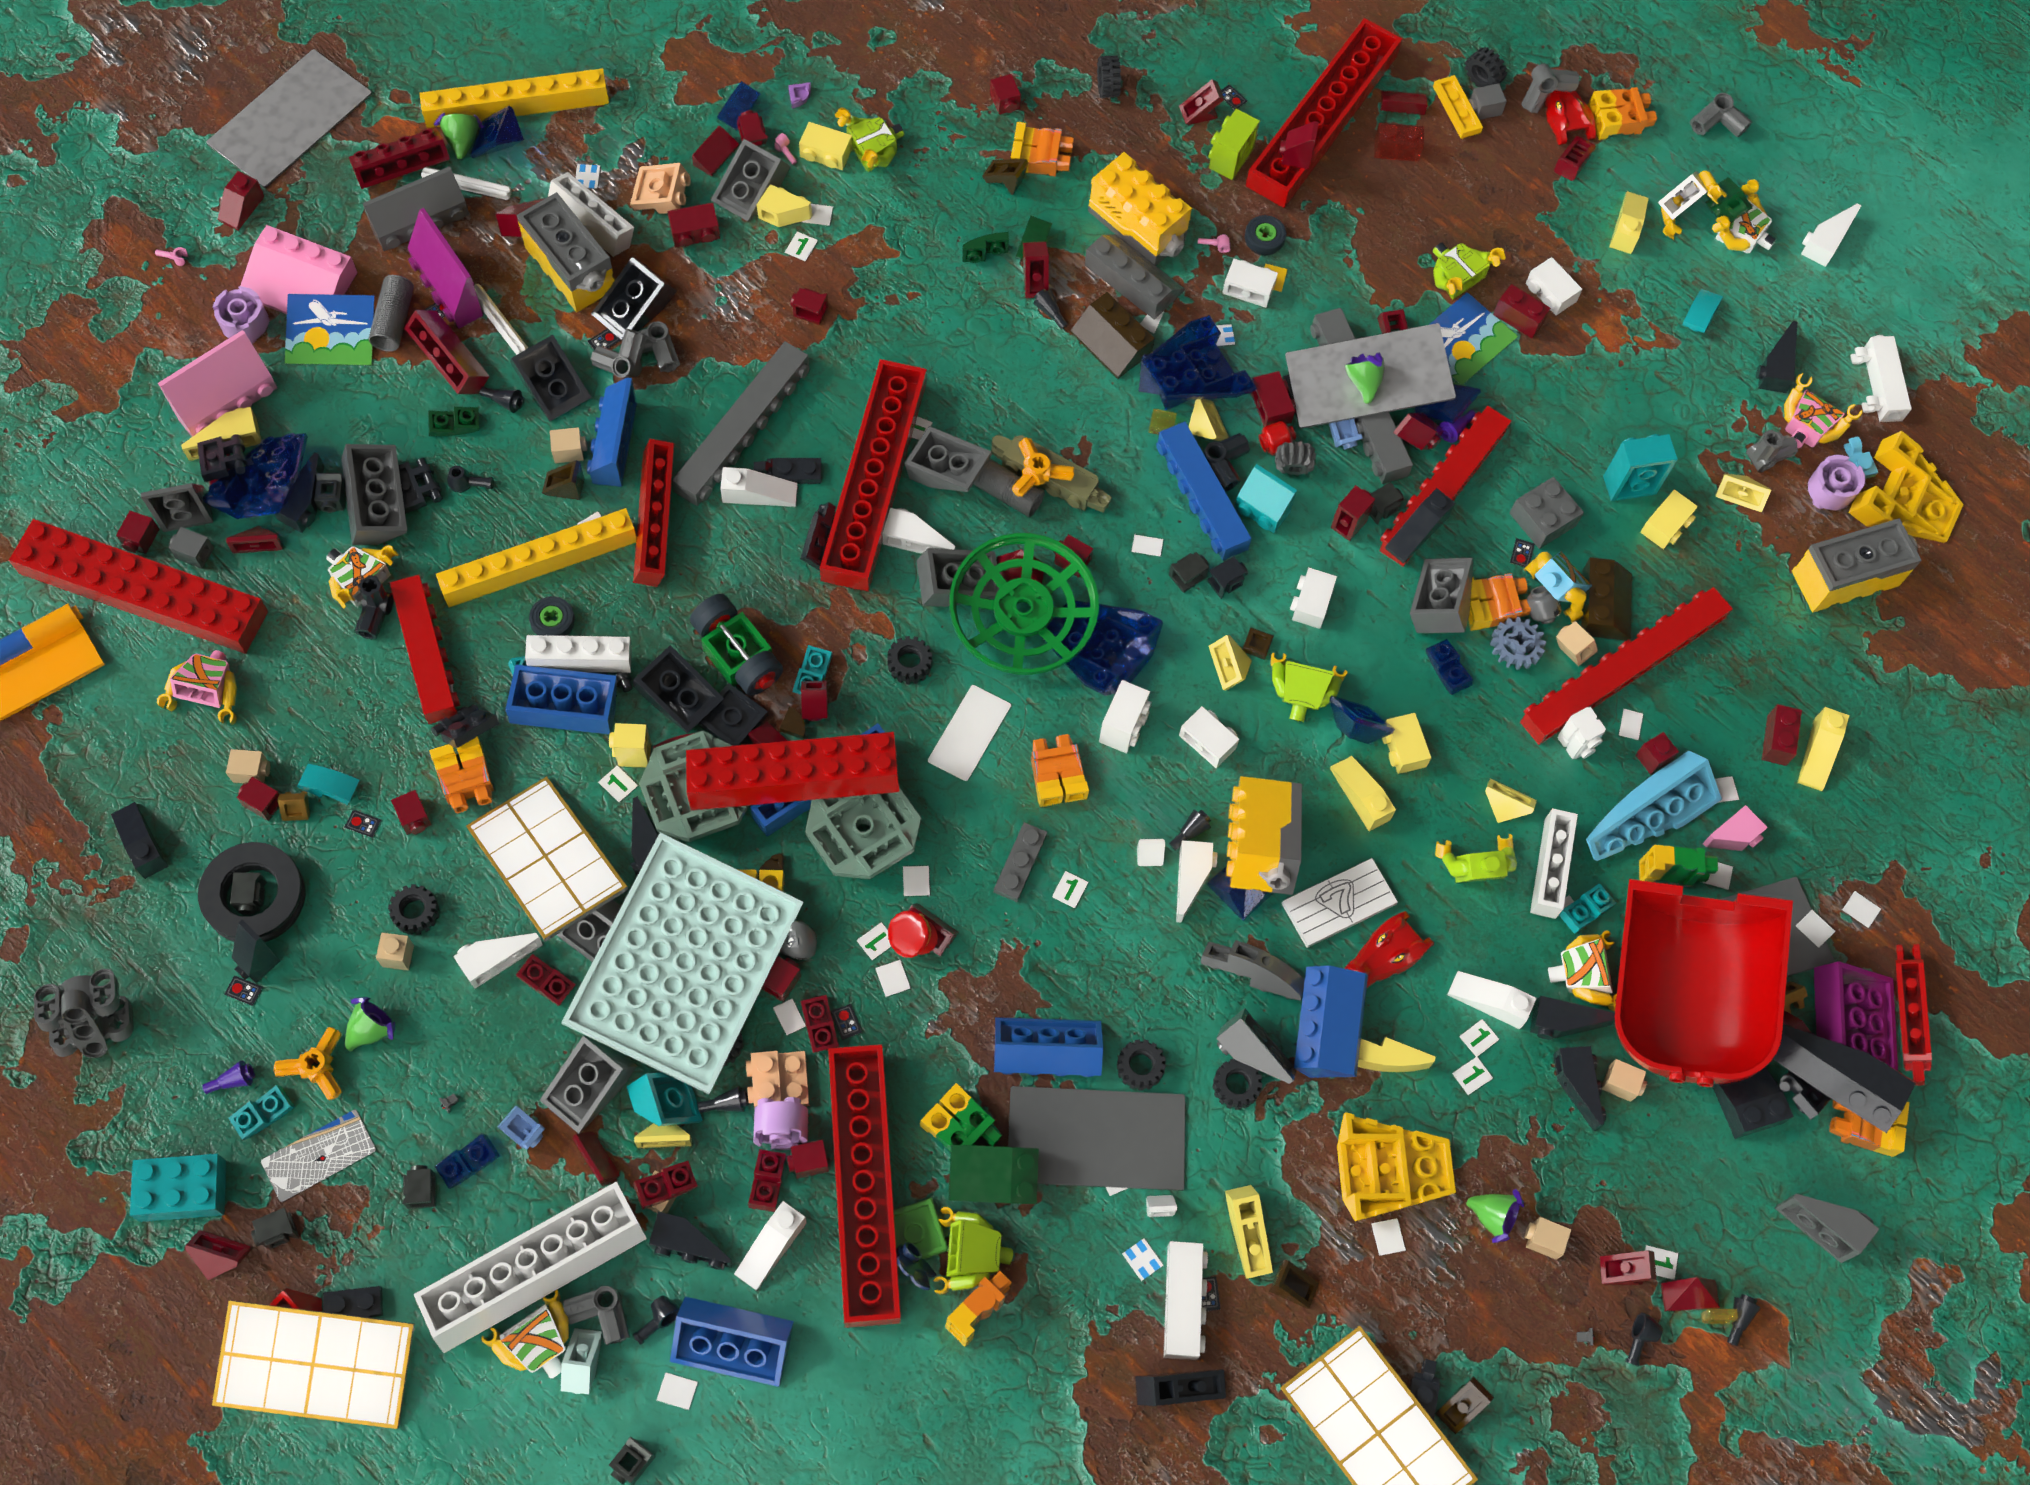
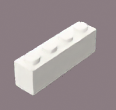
M567 172L551 180L548 197L557 192L604 250L614 257L630 248L634 227L570 173Z
M527 635L525 654L527 666L578 672L631 673L632 648L630 637Z
M1552 808L1545 818L1530 911L1532 914L1556 919L1564 908L1578 814Z
M1170 1241L1167 1246L1164 1358L1197 1360L1200 1357V1353L1205 1352V1336H1201V1324L1205 1325L1206 1308L1201 1307L1202 1296L1206 1297L1207 1280L1202 1279V1268L1207 1269L1208 1253L1203 1252L1202 1243Z

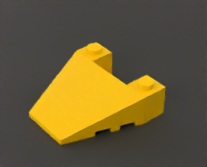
M1900 431L1882 439L1874 456L1877 461L1891 471L1883 491L1875 486L1859 493L1848 513L1867 527L1900 518L1908 535L1944 543L1948 541L1964 504L1947 481L1942 482L1935 473L1937 468L1933 463L1929 464L1921 454L1924 451L1921 446L1903 431Z

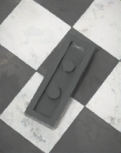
M1025 822L1023 823L993 893L1018 902L1046 839L1047 831Z

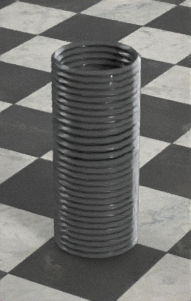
M388 275L383 280L368 338L374 347L383 351H395L400 345L414 290L413 283L405 277Z
M991 459L988 460L973 484L1027 517H1031L1036 512L1045 494L1044 490L1033 485L1023 497L1016 496L1012 491V486L1021 476L1016 475V473Z

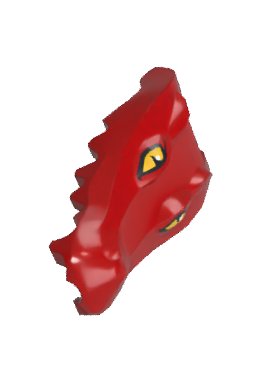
M1554 90L1548 94L1545 103L1547 107V122L1556 136L1558 145L1567 143L1566 132L1585 129L1588 140L1596 139L1594 115L1576 91Z
M1404 911L1381 924L1372 933L1358 955L1344 969L1366 973L1368 975V988L1376 981H1382L1393 974H1400L1411 968L1434 945V942L1429 937L1424 941L1406 922L1410 915Z

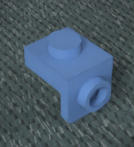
M1354 419L1328 423L1335 447L1343 446L1344 450L1358 446L1357 441L1363 439L1362 434H1358Z
M515 1106L498 1125L502 1132L526 1150L529 1147H535L543 1137L541 1133L545 1129L518 1106Z

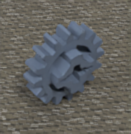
M1517 617L1514 622L1507 618L1505 624L1500 622L1492 634L1493 639L1490 645L1495 647L1492 654H1499L1498 662L1500 663L1505 660L1507 668L1514 664L1516 670H1519L1521 665L1529 669L1532 663L1537 664L1540 659L1539 657H1542L1545 651L1543 648L1546 641L1540 640L1544 633L1536 632L1538 625L1530 626V619L1523 623L1520 617ZM1530 651H1533L1529 655L1524 656V653H1529Z

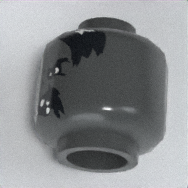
M1544 586L1532 589L1527 597L1528 605L1531 608L1530 617L1535 621L1549 624L1554 622L1555 617L1559 616L1562 612L1561 602L1555 599Z

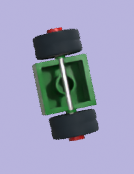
M716 594L707 598L692 612L690 622L699 635L703 637L701 638L703 652L732 686L735 687L739 684L746 694L754 696L767 690L782 675L783 666L772 653L770 645L743 612L738 614L737 608L725 594Z

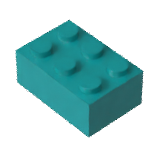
M1653 434L1647 438L1640 439L1632 437L1622 441L1603 476L1611 501L1656 495L1678 460L1669 434Z
M218 1154L133 1160L130 1216L139 1222L224 1216L226 1160Z

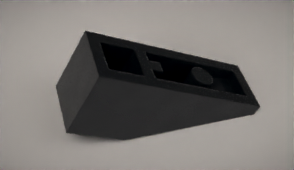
M1793 321L1764 363L1758 366L1756 371V379H1759L1758 389L1787 393L1793 384L1798 322Z
M316 452L313 453L272 507V511L278 521L301 533L312 525L317 514L318 507L314 501L316 473H323L324 464Z
M1436 488L1420 504L1386 545L1385 549L1404 564L1450 517L1456 503Z
M638 796L633 798L631 854L634 862L630 863L637 877L658 837Z
M136 802L111 814L133 866L144 879L169 867Z
M241 920L237 926L232 959L238 965L234 970L244 980L250 977L257 983L280 960L265 942Z
M1540 996L1534 1003L1530 1033L1537 1034V1037L1541 1039L1551 1040L1553 1038L1611 1026L1615 1022V1013Z
M1224 1369L1135 1376L1137 1405L1160 1406L1226 1398Z

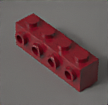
M437 127L433 129L426 128L412 136H402L397 141L382 143L374 149L368 151L361 150L348 157L361 189L450 160L444 140Z
M415 310L404 329L457 394H479L480 389L490 377L437 311Z

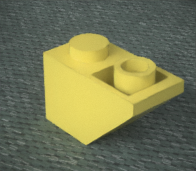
M771 184L757 203L758 218L777 227L802 222L812 217L810 201L802 196L798 197L791 194L784 188H778Z

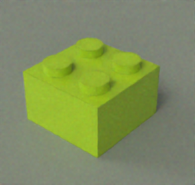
M1235 109L1231 116L1228 115L1222 124V130L1220 132L1217 131L1211 140L1213 147L1208 155V158H1210L1209 169L1233 180L1255 147L1260 120L1238 109Z

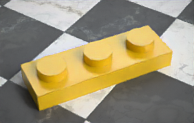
M1453 75L1434 81L1433 88L1460 138L1481 133L1483 126L1456 76Z

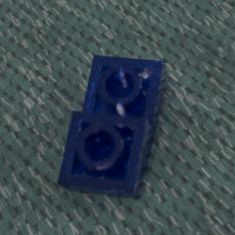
M741 81L725 103L717 119L737 131L738 116H741V113L752 110L761 93Z
M1447 639L1426 648V654L1435 672L1451 695L1472 686V677L1461 665L1460 655Z
M480 1134L464 1148L453 1151L434 1167L448 1189H451L488 1166L500 1155L488 1136Z

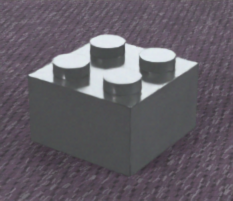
M1555 477L1550 478L1516 499L1510 511V515L1539 549L1576 527L1584 513Z

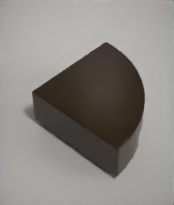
M789 706L780 726V732L804 740L806 731L804 720L797 710Z
M783 853L771 856L760 867L758 880L760 870L784 871Z

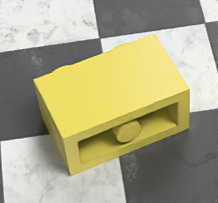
M808 122L799 142L800 157L810 162L814 161L824 164L829 168L843 170L852 151V135Z
M1674 489L1648 519L1640 533L1664 550L1669 543L1674 545L1682 535L1680 530L1683 526L1688 528L1696 518L1693 513L1698 506Z
M1411 713L1386 720L1381 730V737L1383 743L1388 745L1390 750L1389 760L1391 765L1396 767L1397 773L1401 774L1427 767L1431 760V755L1416 714Z
M615 723L614 732H610L609 747L612 748V757H616L618 766L646 768L650 761L652 745L647 726L643 724Z

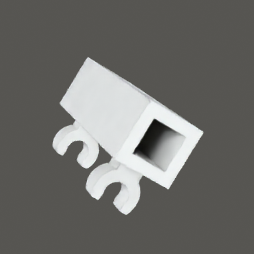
M1883 335L1871 337L1865 347L1855 348L1856 354L1850 355L1852 364L1866 362L1873 396L1866 397L1867 403L1861 404L1863 412L1871 413L1877 411L1879 422L1903 421L1911 411V405L1894 336Z

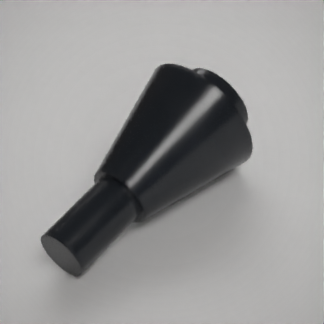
M1046 289L1039 291L1034 297L1036 300L1033 304L1053 319L1061 330L1065 329L1069 324L1060 313L1061 311L1053 291H1047Z
M486 387L480 389V396L493 399V401L512 413L517 412L523 406L524 397L520 390H493Z
M1193 809L1180 833L1169 845L1176 851L1181 846L1182 840H1190L1211 828L1209 816L1202 810L1197 812Z
M740 1085L715 1097V1099L698 1102L700 1113L712 1110L745 1112L746 1106H749L747 1090H742Z
M1741 1294L1740 1298L1734 1297L1733 1327L1727 1343L1738 1347L1743 1331L1747 1329L1761 1309V1307L1756 1305L1758 1300Z

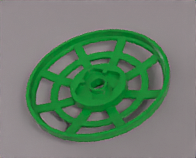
M1013 533L988 540L974 549L964 559L952 581L949 611L957 636L966 649L977 659L1002 672L1017 675H1033L1059 668L1071 661L1083 650L1096 626L1099 612V596L1090 570L1083 560L1070 548L1046 536L1032 533ZM1025 544L1023 559L1007 560L994 566L986 555L988 552L1003 546ZM1036 545L1052 550L1067 559L1071 564L1059 573L1051 566L1033 560L1034 547ZM978 560L986 573L977 583L973 596L958 593L964 575ZM1022 567L1021 578L1006 582L1000 572L1010 568ZM1032 568L1046 573L1053 580L1044 586L1038 581L1031 579ZM1077 571L1082 576L1088 589L1090 608H1075L1074 595L1067 580ZM992 579L999 588L995 599L980 598L984 587ZM1059 587L1062 588L1065 594L1068 608L1053 607L1051 594ZM1021 602L1027 603L1030 606V610L1025 613L1020 612L1016 607L1017 604ZM957 603L971 606L973 621L980 634L970 640L966 638L960 626ZM979 608L993 610L997 622L985 629L980 618ZM1052 617L1067 618L1064 627L1056 637L1046 628ZM1074 618H1089L1084 636L1078 645L1070 651L1061 642L1069 633ZM1003 630L1014 635V648L1000 643L993 637ZM1039 634L1047 642V644L1037 648L1024 649L1025 637ZM987 641L999 651L1014 655L1013 667L991 661L975 648ZM1054 649L1062 657L1057 662L1044 667L1023 669L1024 656L1040 655Z

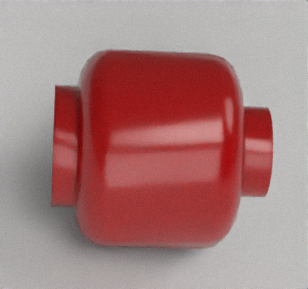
M1283 421L1264 426L1262 434H1259V441L1263 451L1273 456L1276 455L1278 446L1283 445L1285 442L1292 443L1293 440H1296L1293 427H1288Z

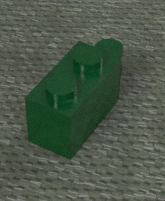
M1729 177L1718 183V186L1727 194L1726 198L1721 195L1717 199L1718 204L1708 196V191L1705 193L1708 199L1705 204L1711 213H1714L1717 218L1722 216L1728 217L1730 223L1752 209L1742 189Z

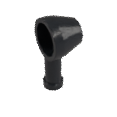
M453 466L448 472L447 483L454 492L467 491L471 486L493 489L494 478L471 476L465 468Z
M664 1295L655 1299L651 1304L653 1319L638 1332L632 1334L635 1340L642 1345L659 1328H665L675 1322L680 1309L679 1305Z
M1642 1312L1636 1317L1631 1331L1634 1340L1628 1358L1625 1360L1626 1363L1639 1367V1359L1645 1342H1658L1660 1340L1663 1327L1650 1315Z

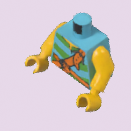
M1541 552L1524 568V571H1528L1532 575V579L1537 578L1558 601L1571 602V607L1565 610L1564 614L1568 615L1571 623L1584 616L1582 609L1586 600L1585 592L1592 585L1562 552H1559L1554 557L1548 552Z

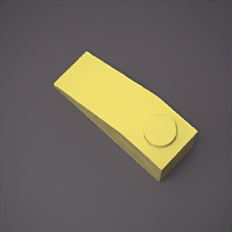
M1626 192L1611 239L1610 248L1629 254L1632 253L1644 223L1648 204L1647 197Z
M251 407L237 408L234 411L226 412L181 445L182 450L189 461L199 459L197 443L220 436L226 442L231 440V436L234 434L241 436L245 447L262 444L257 418Z
M1825 707L1815 717L1797 783L1823 791L1844 738L1849 715Z
M1353 756L1330 767V770L1368 831L1391 820L1396 811L1395 807L1383 788Z
M1252 1185L1225 1191L1229 1217L1246 1279L1273 1273L1259 1194Z

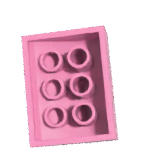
M266 225L254 244L241 286L255 291L264 306L287 314L288 294L344 295L356 276L357 270L351 256Z
M243 330L158 383L178 420L192 437L226 412L234 411L237 408L251 407L253 403L270 395L272 391L277 389L270 372Z

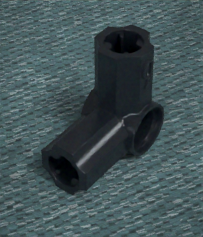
M1241 433L1220 442H1210L1203 453L1226 492L1241 482L1230 461L1250 451L1248 440Z
M368 575L366 578L361 579L358 585L363 596L361 602L362 611L354 631L363 638L372 640L377 639L385 615H389L393 608L394 598L392 593L385 592L377 576Z

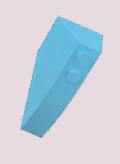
M1687 751L1631 791L1604 817L1586 839L1593 859L1595 861L1601 860L1623 851L1628 845H1638L1643 843L1644 839L1648 837H1658L1665 834L1664 831L1668 829L1683 827L1722 800L1708 759Z

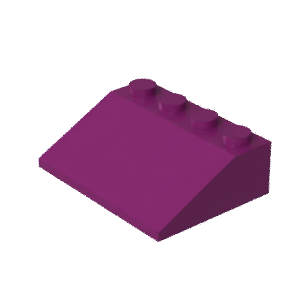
M424 208L420 209L408 245L411 256L408 261L414 271L418 270L421 273L419 277L425 288L430 287L433 291L431 295L437 305L442 304L444 307L442 311L448 322L453 321L459 329L483 316L470 274Z
M1839 961L1815 967L1816 1035L1831 1041L1840 1042L1857 1050L1866 1051L1898 1071L1893 978Z

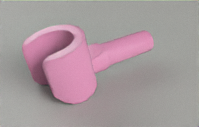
M781 133L775 138V149L779 152L782 151L792 165H794L797 161L787 148L790 140L785 134Z
M1220 235L1217 239L1198 238V244L1217 245L1220 253L1230 251V241L1227 235Z
M182 247L174 249L173 252L155 251L157 256L174 259L178 266L185 264V260L180 256L188 257L187 250Z

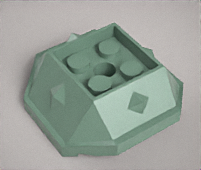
M700 731L653 749L650 761L644 770L639 785L657 832L691 842L740 823L750 805L691 811L687 797L686 750L732 745L713 737V735L705 731Z
M899 788V792L812 800L805 832L834 876L871 879L914 852L921 817ZM860 825H868L870 827L866 832L857 830Z

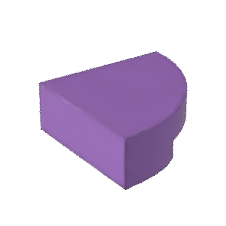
M811 82L788 85L792 108L803 105L811 95Z

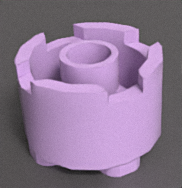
M239 286V289L229 292L224 290L216 297L213 304L214 316L227 338L243 330L250 342L255 343L257 338L266 331L270 322L258 294L247 287Z
M1833 455L1827 457L1819 464L1808 481V491L1813 499V504L1819 509L1825 508L1834 511L1847 508L1865 484V474L1860 465L1857 467L1853 462L1849 461L1850 457Z
M788 1097L784 1101H774L768 1098L758 1100L754 1112V1144L760 1147L763 1142L771 1144L772 1150H791V1146L798 1145L800 1142L802 1144L807 1143L808 1108L801 1105V1099Z

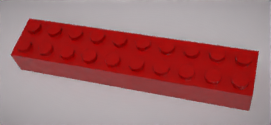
M1364 18L1249 169L1246 187L1285 208L1396 59L1402 38ZM1314 121L1319 122L1309 169L1281 164L1283 155L1279 154L1281 140L1286 141L1288 131Z
M883 359L879 361L820 565L822 582L869 592L883 542V530L889 510L894 503L926 388L927 369Z
M32 519L8 560L19 574L244 654L247 653L268 613L261 598L36 519Z
M882 1045L828 1048L845 1328L900 1324Z

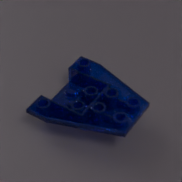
M1210 315L1190 321L1141 361L1142 366L1164 400L1237 398L1256 391L1257 387L1246 370L1234 373L1217 347L1216 343L1221 332Z
M290 433L283 437L274 438L270 436L263 439L260 444L246 455L248 463L246 472L238 474L235 468L229 469V476L218 479L209 486V490L202 498L203 501L236 519L280 513L290 499L300 475L308 438L307 434Z
M1075 600V608H1090V603ZM1099 604L1097 622L1090 640L1083 650L1065 665L1086 687L1104 696L1116 694L1121 681L1131 683L1153 656L1163 621L1141 610ZM1054 617L1046 628L1056 637L1064 627L1067 618ZM1074 618L1069 633L1061 642L1070 651L1083 638L1089 618ZM1052 649V650L1054 651V653H1055L1060 659H1062V657H1061L1054 649Z

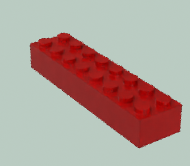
M894 732L686 750V783L690 809L692 811L899 792Z

